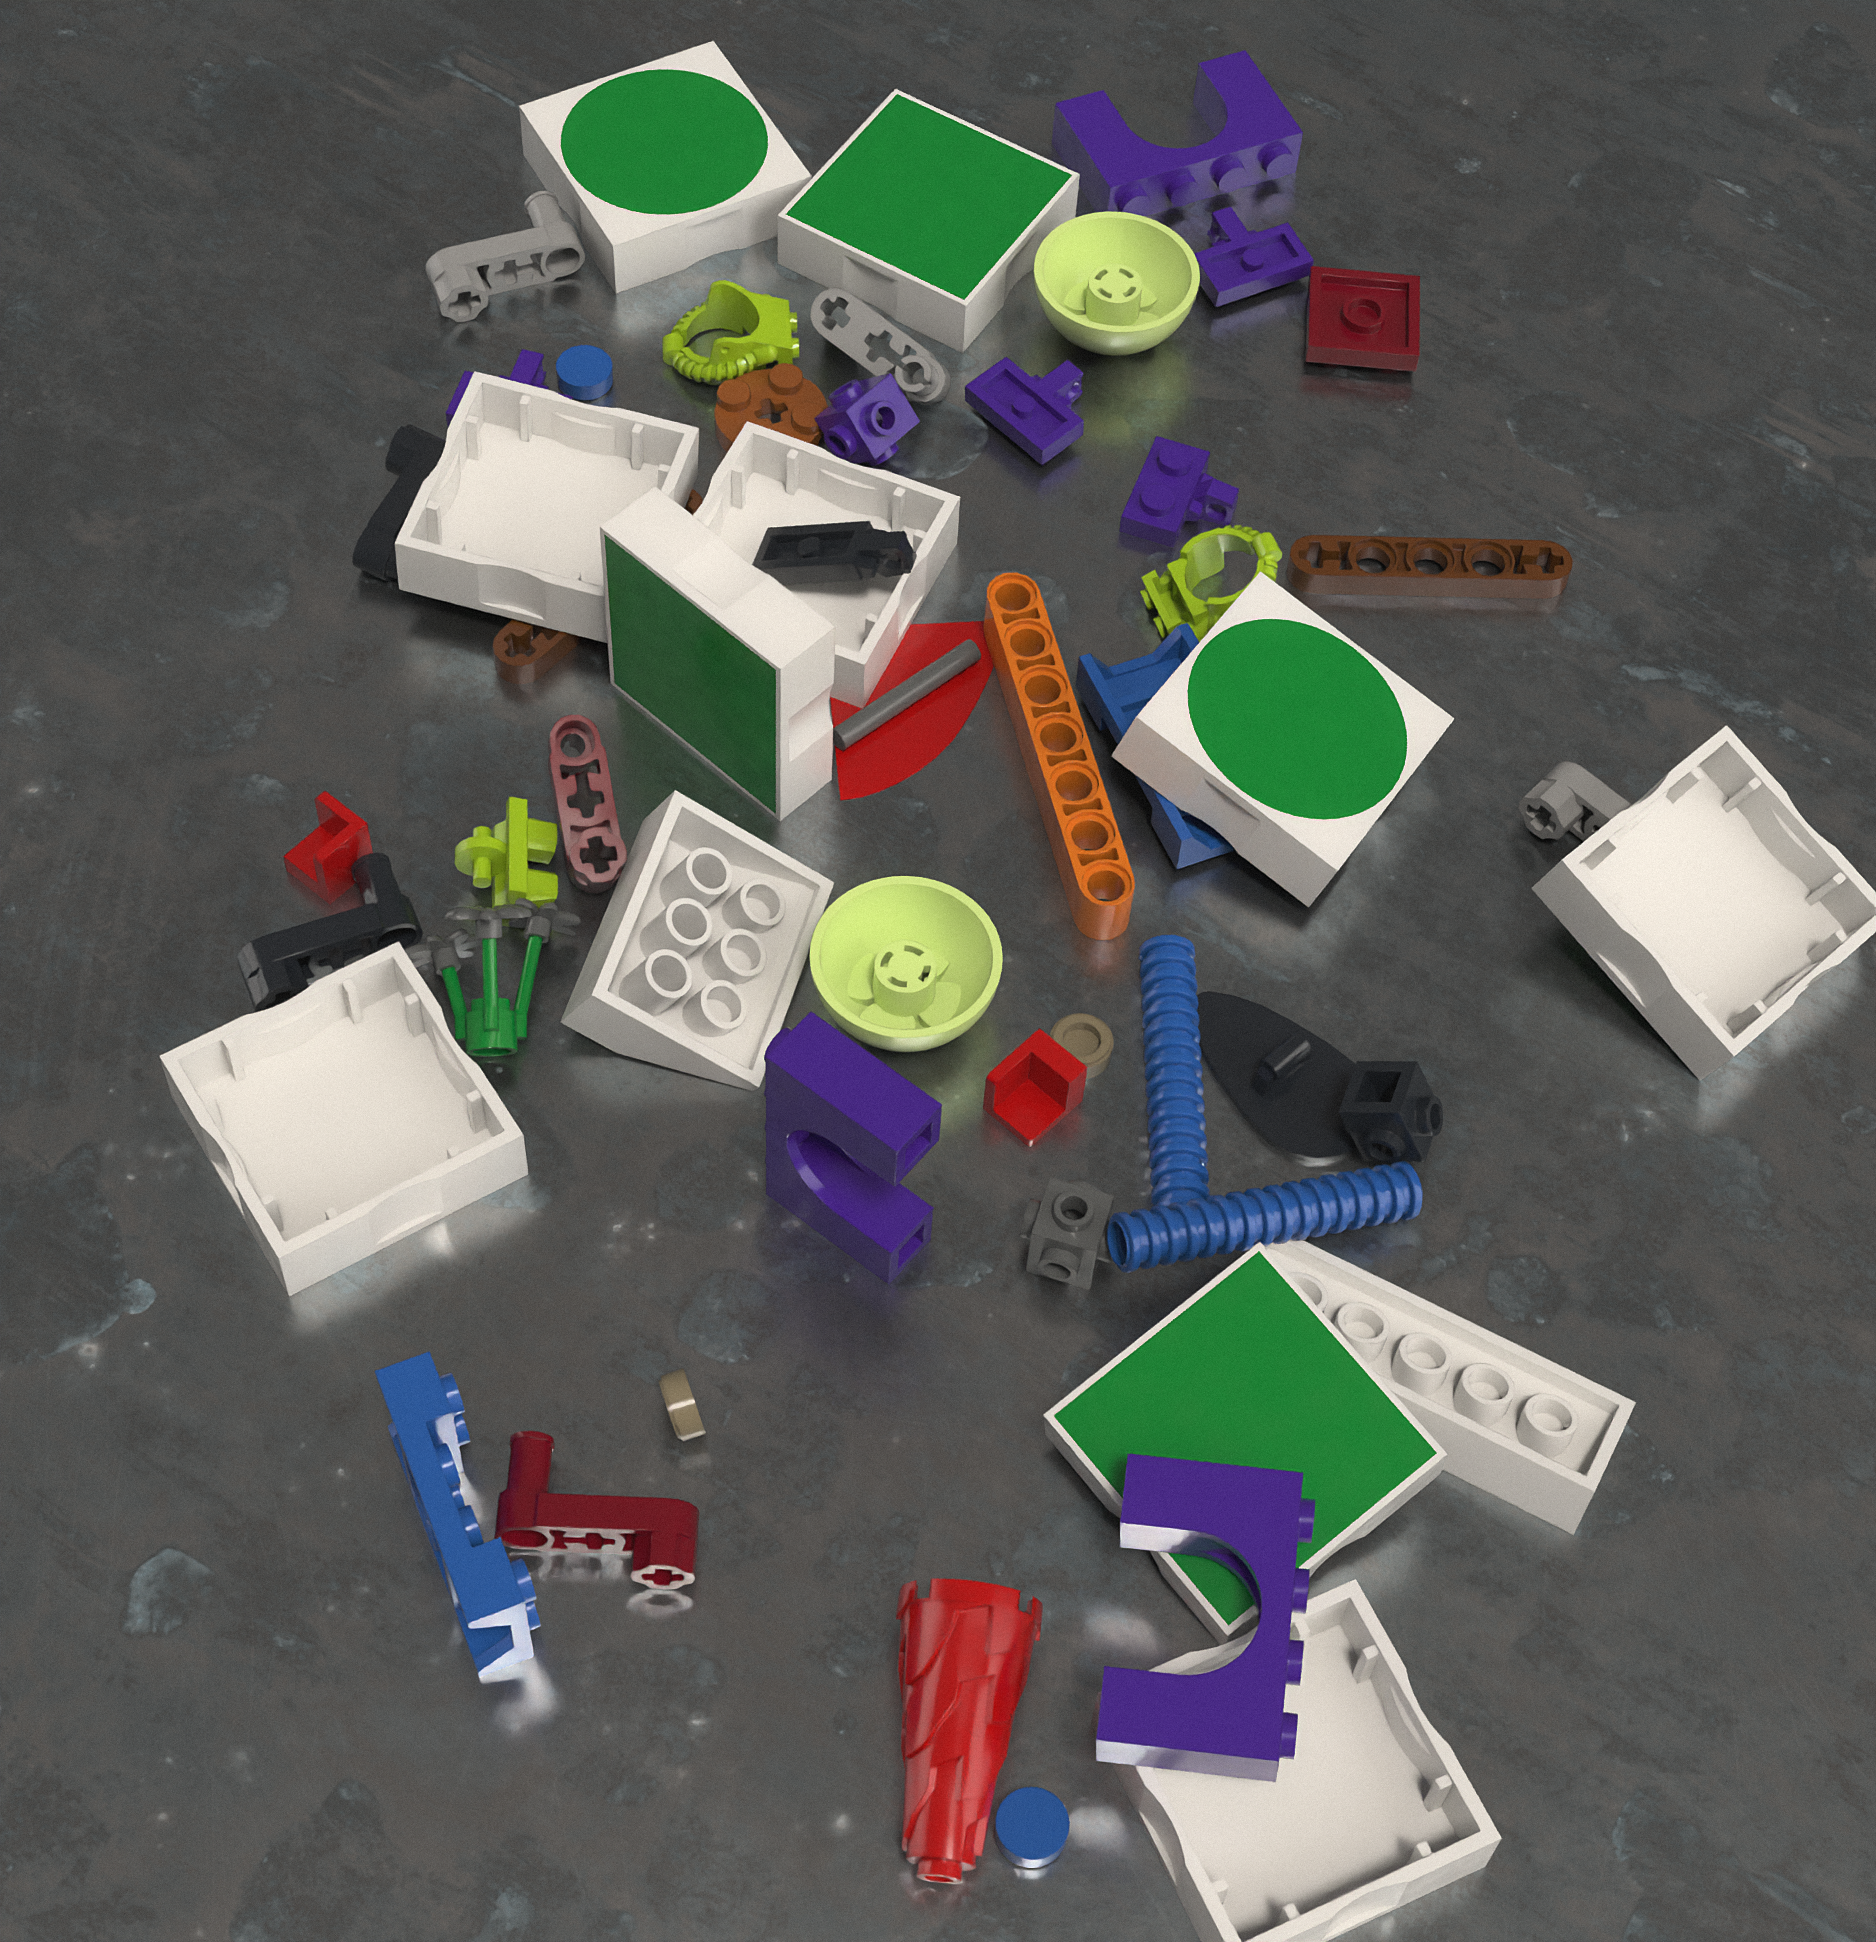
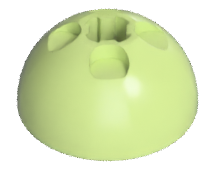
M1097 212L1066 221L1045 237L1035 256L1034 283L1038 300L1045 315L1061 335L1073 344L1090 352L1121 356L1150 349L1176 331L1189 314L1196 299L1200 283V270L1190 246L1180 235L1162 223L1132 213Z
M892 876L880 878L847 891L823 913L816 925L810 943V968L813 983L822 1004L831 1017L845 1031L858 1040L873 1047L894 1052L929 1050L961 1036L987 1010L997 990L1002 972L1003 954L1000 938L986 912L962 891L943 882L923 877Z

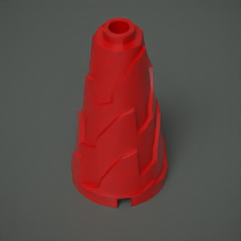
M931 1578L929 1598L917 1599V1580L902 1585L899 1589L896 1619L900 1620L898 1673L902 1698L901 1751L905 1768L902 1850L907 1851L906 1860L918 1865L917 1878L936 1883L956 1884L961 1883L962 1871L975 1869L976 1857L983 1855L998 1773L1007 1756L1016 1707L1027 1684L1034 1641H1040L1043 1604L1033 1596V1599L1028 1600L1027 1610L1023 1612L1019 1610L1020 1590L973 1580Z

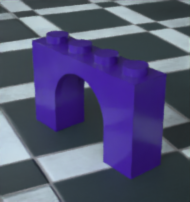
M1246 50L1198 63L1193 105L1215 135V138L1209 142L1189 148H1168L1145 141L1126 125L1105 91L1100 90L1055 103L1052 145L1066 167L1080 174L1079 187L1096 213L1126 212L1148 216L1295 173L1303 132Z
M810 1011L793 1029L786 1027L778 1032L764 1054L766 1082L764 1096L766 1097V1123L764 1127L766 1131V1194L889 1285L931 1240L933 1207L899 1182L939 1141L942 1104Z
M1128 1453L1120 1519V1547L1199 1556L1221 1564L1234 1573L1249 1591L1257 1610L1259 1625L1250 1644L1235 1660L1208 1673L1179 1675L1104 1666L1096 1736V1761L1276 1782L1280 1758L1294 1760L1298 1713L1284 1712L1286 1685L1300 1686L1304 1641L1290 1639L1292 1613L1306 1614L1310 1569L1295 1568L1297 1543H1312L1315 1499L1301 1498L1303 1472Z

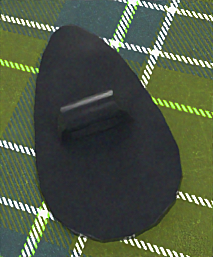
M1212 991L1202 992L1197 995L1199 1003L1197 1012L1200 1019L1198 1029L1201 1035L1199 1046L1202 1057L1243 1118L1270 1146L1289 1158L1310 1163L1339 1161L1359 1150L1351 1134L1346 1132L1343 1119L1339 1113L1356 1065L1353 1061L1325 1040L1261 1004L1234 995Z

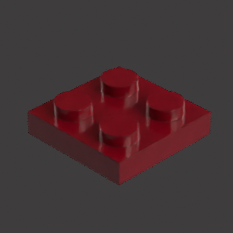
M1311 266L1308 279L1305 361L1416 372L1420 356V276Z

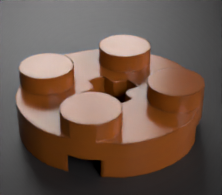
M782 363L774 366L772 369L751 371L743 374L741 377L726 380L718 387L717 403L714 410L716 437L722 448L728 452L748 421L819 446V440L823 437L824 433L814 418L828 407L827 402L820 389L810 380L803 378L801 369L793 364ZM765 414H777L781 416V421L772 424L768 418L760 419L759 417Z

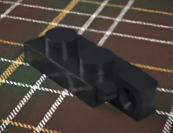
M870 521L768 527L752 565L772 576L782 585L859 581L862 578L865 580L874 578L876 573L886 578L903 575V573L909 574L912 571L917 554L913 551L905 531L887 532L874 529Z

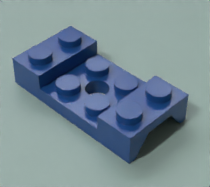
M1188 623L1177 626L1152 654L1108 667L1090 653L1079 656L1075 687L1099 730L1109 728L1117 744L1120 743L1140 711L1199 644ZM1135 775L1153 807L1151 824L1176 869L1235 850L1214 828L1190 813L1179 809Z
M430 1351L376 1370L375 1375L392 1419V1423L388 1425L389 1434L479 1677L534 1657L530 1631L541 1627V1623L533 1601L537 1599L525 1562L522 1557L510 1562L500 1537L484 1543L471 1505L465 1506L458 1484H461L459 1474L464 1472L459 1446L470 1443V1437L462 1413H465L464 1405L452 1373L439 1376Z

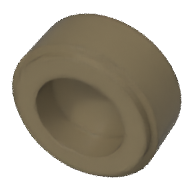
M1077 1013L1063 1017L1053 1026L1050 1037L1088 1067L1086 1079L1094 1078L1106 1070L1111 1061L1114 1040L1111 1030L1101 1019L1093 1015Z
M684 1368L660 1376L661 1380H658L678 1440L682 1439L684 1442L706 1434Z

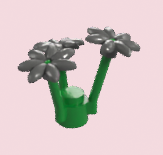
M521 897L516 899L515 904L497 905L493 908L468 906L450 909L445 914V919H475L476 934H468L467 930L463 928L453 931L445 939L439 935L430 934L425 938V944L412 945L405 948L404 951L415 967L431 962L436 974L443 976L454 1016L455 1041L466 1042V1054L478 1057H497L515 1054L518 1052L517 1040L527 1039V1014L542 943L549 941L552 930L568 935H576L577 931L574 925L580 924V918L571 912L558 911V905L554 902L544 903L538 908L532 901ZM502 918H511L509 921V926L525 928L523 936L528 940L513 1010H510L509 999L498 997L497 938H502ZM482 944L483 998L472 1000L471 1011L468 1012L457 971L461 968L459 958L473 956L474 951L472 947Z

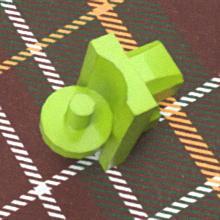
M509 796L506 802V819L496 824L493 830L486 826L474 828L473 837L459 842L455 847L454 864L462 873L473 876L472 883L478 888L489 887L492 882V908L497 905L515 904L516 899L520 897L532 901L540 908L542 904L555 902L557 899L558 875L552 872L528 869V861L544 864L550 863L557 845V824L528 817L527 799ZM502 918V926L510 927L509 921L511 918Z

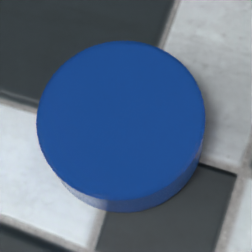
M578 345L565 350L556 362L558 387L564 394L573 396V399L592 400L603 396L610 390L613 384V366L610 356L604 350L591 345Z
M1039 1787L1020 1788L1010 1793L1001 1802L997 1810L994 1825L996 1844L1001 1853L1016 1865L1028 1868L1045 1866L1054 1861L1066 1845L1070 1826L1069 1815L1062 1801L1052 1792Z

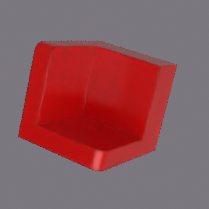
M323 791L314 799L320 826L286 853L283 858L287 872L331 905L357 883L351 872L353 863L360 857L373 853L368 823L328 792Z
M1039 1028L989 1072L985 1081L983 1109L1025 1145L1033 1146L1083 1101L1088 1067Z

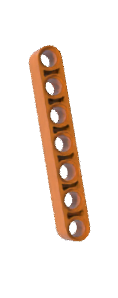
M1004 573L996 576L987 587L984 636L1074 922L1079 931L1089 938L1111 940L1119 937L1128 926L1135 889L1134 875L1040 590L1035 581L1026 575ZM1098 899H1107V900H1110V901H1102V900H1098Z

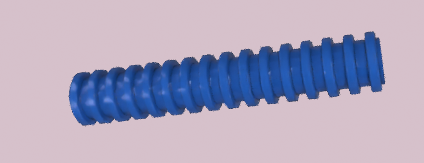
M1177 935L1152 937L1144 941L1139 947L1138 953L1141 962L1139 975L1142 979L1140 992L1143 996L1141 1000V1009L1143 1011L1142 1027L1144 1028L1143 1044L1145 1046L1143 1055L1146 1063L1144 1075L1147 1080L1145 1095L1148 1098L1146 1104V1112L1149 1116L1147 1130L1150 1133L1148 1148L1151 1151L1149 1166L1152 1169L1150 1184L1153 1188L1151 1191V1203L1153 1206L1165 1205L1167 1208L1173 1202L1183 1201L1187 1204L1190 1199L1203 1198L1206 1200L1210 1196V1190L1207 1187L1209 1172L1206 1169L1208 1154L1205 1151L1207 1136L1204 1133L1206 1119L1203 1115L1205 1101L1202 1098L1204 1084L1201 1081L1203 1068L1200 1063L1202 1052L1199 1046L1201 1035L1198 1029L1200 1019L1197 1012L1199 1003L1196 995L1195 947L1190 940Z
M1406 1161L1392 1163L1390 1166L1386 1164L1377 1165L1373 1169L1360 1168L1354 1173L1352 1171L1339 1172L1336 1176L1329 1174L1322 1175L1318 1179L1305 1178L1299 1183L1289 1181L1284 1182L1281 1186L1277 1184L1267 1185L1262 1190L1260 1188L1246 1189L1244 1193L1240 1191L1228 1192L1225 1197L1222 1195H1211L1206 1200L1203 1198L1190 1199L1187 1204L1183 1201L1173 1202L1168 1208L1165 1205L1152 1206L1149 1211L1145 1208L1134 1209L1130 1214L1118 1212L1111 1216L1107 1228V1244L1111 1258L1123 1273L1135 1272L1139 1267L1142 1269L1155 1268L1158 1263L1162 1266L1173 1265L1177 1260L1180 1262L1193 1261L1197 1256L1199 1258H1210L1215 1253L1218 1255L1231 1254L1234 1249L1236 1251H1247L1259 1242L1264 1247H1268L1271 1243L1284 1244L1290 1239L1300 1241L1305 1240L1308 1236L1321 1237L1327 1232L1329 1234L1342 1233L1345 1229L1358 1230L1363 1226H1378L1381 1222L1395 1223L1399 1219H1415L1422 1207V1185L1413 1167Z

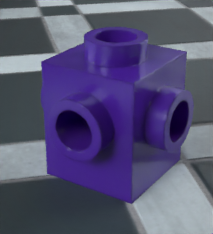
M891 373L860 381L855 379L843 384L828 396L831 405L814 418L824 433L827 447L836 457L853 464L867 461L870 466L878 465L894 455L899 449L896 442L920 422Z

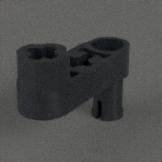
M411 424L405 427L401 426L395 433L385 458V467L387 471L398 475L399 478L370 518L368 525L359 537L352 557L354 567L384 581H389L392 578L398 580L395 541L423 481L429 476L440 460L446 440Z
M370 853L357 859L351 866L352 876L357 882L365 905L261 936L242 947L238 953L237 962L255 1012L284 1003L308 988L309 983L315 982L398 941L404 950L419 943L423 936V930L410 898L401 894L387 855L384 853Z

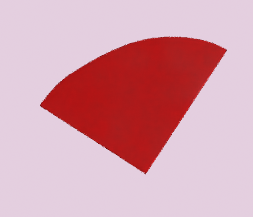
M984 621L910 625L864 707L967 639L972 640L978 646L981 652V659L847 749L840 750L835 746L840 801L862 798L900 783L928 765L954 740L975 708L994 668L984 636ZM830 697L833 728L862 708Z

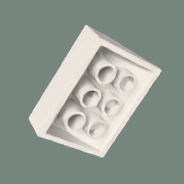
M675 790L641 824L560 1023L615 1053L754 1092L760 1087L765 1073V1051L772 1039L780 1032L810 950L813 932L823 915L834 882Z

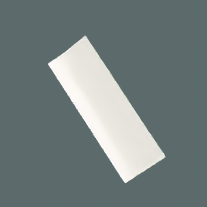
M1290 1239L1284 1244L1271 1243L1268 1247H1265L1444 1449L1447 1457L1442 1470L1574 1535L1636 1404L1635 1401L1304 1240L1293 1241Z

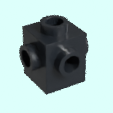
M1356 1062L1339 1113L1343 1119L1346 1132L1351 1134L1364 1161H1375L1382 1164H1392L1399 1161L1425 1162L1433 1137L1437 1136L1442 1129L1443 1107L1440 1099L1434 1096L1418 1062Z

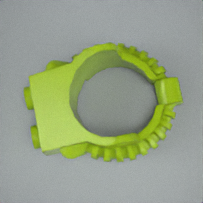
M726 280L715 281L710 285L706 301L702 302L701 306L696 305L691 308V311H687L676 322L671 333L663 337V361L668 365H672L681 375L692 380L694 378V381L720 386L726 380L741 377L745 373L766 369V364L773 361H778L777 365L782 363L793 364V359L799 358V338H792L791 333H797V312H790L789 300L772 297L767 293L749 292L734 282ZM721 328L732 330L739 334L747 331L750 334L741 338L722 337L714 340L710 358L694 353L688 346L684 347L692 337L708 329Z
M1225 525L1224 528L1217 527L1190 539L1180 550L1181 555L1178 560L1167 564L1168 570L1161 575V578L1158 577L1156 570L1142 576L1145 589L1139 592L1148 611L1155 608L1159 615L1153 618L1161 637H1167L1177 626L1188 623L1200 642L1247 588L1246 586L1233 595L1221 598L1209 597L1207 602L1192 594L1193 589L1201 580L1220 572L1224 568V552L1240 551L1250 556L1256 553L1259 560L1253 579L1261 571L1272 581L1276 582L1277 562L1282 558V552L1272 533H1260L1251 527H1242V525H1235L1234 528L1231 525Z

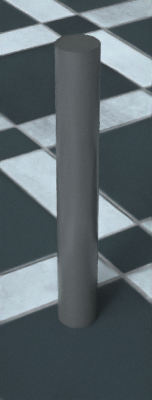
M965 640L834 727L833 743L840 750L847 749L980 660V649L972 640Z

